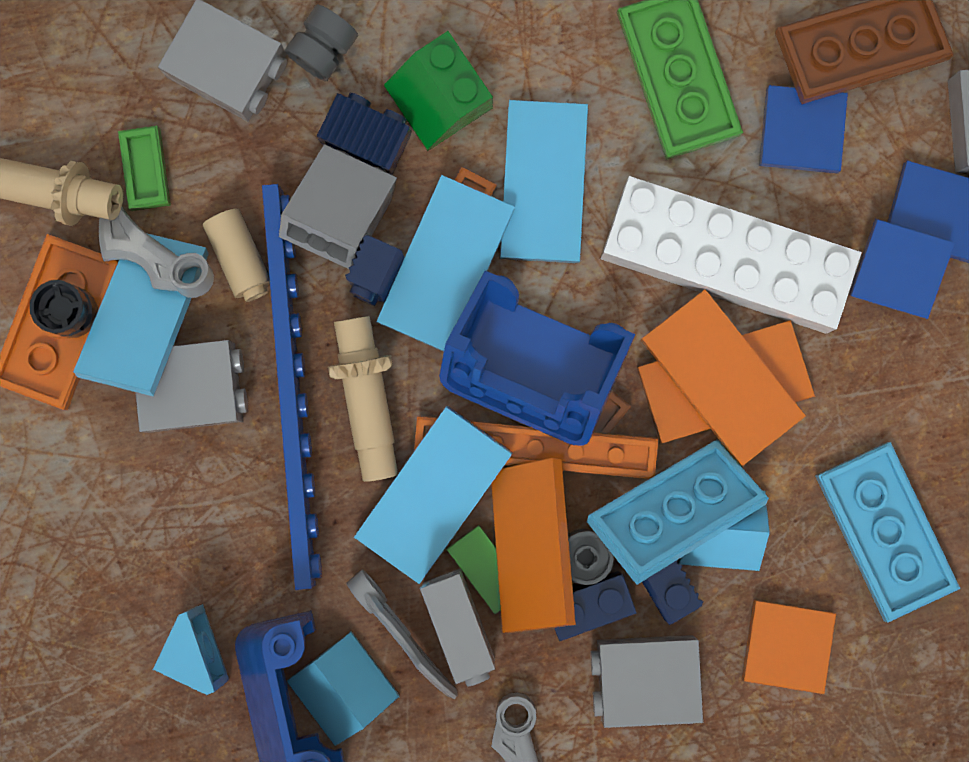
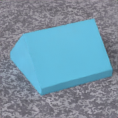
M767 505L679 558L678 563L681 565L760 571L770 533Z
M202 604L178 615L153 670L208 695L229 681V677Z
M352 631L287 680L288 684L335 746L364 729L400 696Z

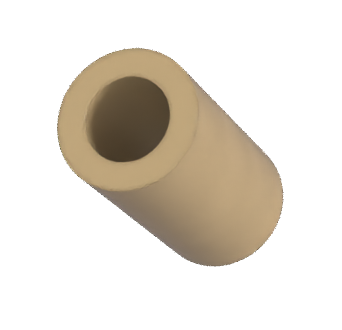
M230 209L206 220L202 225L234 297H244L246 302H250L268 293L266 287L270 285L269 274L240 210Z

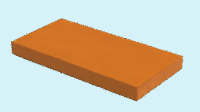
M49 234L46 235L0 353V387L68 411L80 379L73 371L89 332L77 338H67L42 330L34 323L30 315L29 303L32 294L41 284L51 280H62L90 293L94 297L99 310L119 260L104 262L101 253Z
M706 289L641 339L650 353L740 466H744L806 417Z
M791 320L742 335L795 403L815 397ZM658 361L637 367L660 444L710 429Z
M549 458L503 468L491 483L502 632L514 633L576 625L562 460Z

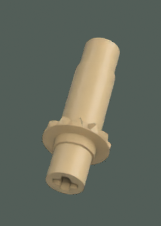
M0 158V199L51 209L55 211L56 221L69 226L77 224L84 215L115 220L121 211L123 203L122 187L118 184L92 179L87 166L82 162L70 161L67 165H63L60 170Z
M370 316L334 322L339 348V364L327 367L331 378L336 380L342 379L353 442L355 450L358 452L362 480L376 481L397 476L398 469L393 447L395 442L382 371H387L392 366L391 355L379 356L378 348L375 347Z

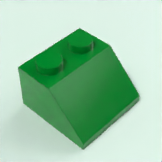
M449 31L416 51L384 84L385 89L427 151L493 109V96Z

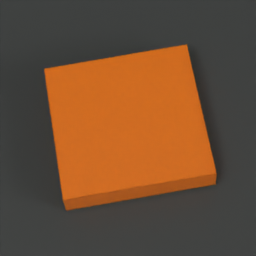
M754 600L742 680L824 694L836 613Z

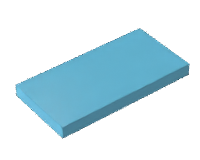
M509 100L503 202L515 206V210L501 239L500 259L580 263L588 104Z
M441 175L376 322L444 352L447 339L484 271H488L515 210V206Z
M148 234L177 256L186 253H197L207 260L209 255L206 247ZM119 260L74 368V374L78 378L154 397L191 298L181 295L178 291L154 289L147 272L140 265L128 260ZM198 267L187 269L182 275V282L190 284L197 281L202 270Z
M446 406L354 538L420 584L513 452L449 406Z
M716 439L588 515L587 523L636 585L765 506L769 497L719 440Z
M886 442L815 475L885 622L893 621L960 589L891 442Z

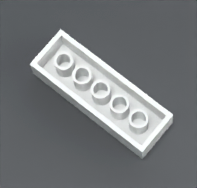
M629 176L600 259L698 292L706 289L710 296L786 321L791 320L792 323L826 334L838 328L862 252Z

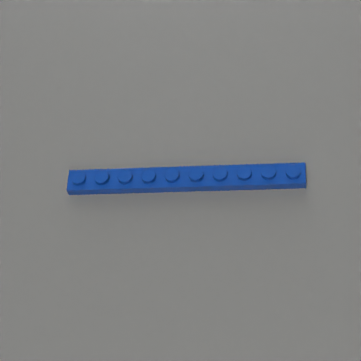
M278 184L262 185L294 583L295 590L311 589L316 586V578H322V564L320 554H314L312 538H318L319 528L317 514H310L309 498L315 497V481L313 473L307 474L306 457H312V444L310 433L303 432L302 417H308L309 408L307 394L300 393L299 377H305V361L303 353L297 354L296 338L302 337V324L300 314H294L292 298L299 297L297 275L290 274L289 258H295L296 255L295 244L279 237L281 214L291 198L290 195H284V191Z

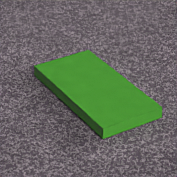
M643 0L619 8L617 15L666 160L741 136L743 131L698 0Z

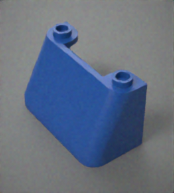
M485 270L445 343L439 375L442 385L460 397L561 441L578 446L586 445L598 423L635 334L625 330L618 324L607 323L597 325L592 334L589 335L518 305L519 292L509 278L497 276Z
M312 610L251 624L245 627L236 638L235 651L259 762H345L342 748L332 750L325 747L320 742L318 733L298 737L283 669L295 664L303 656L305 636L316 630Z

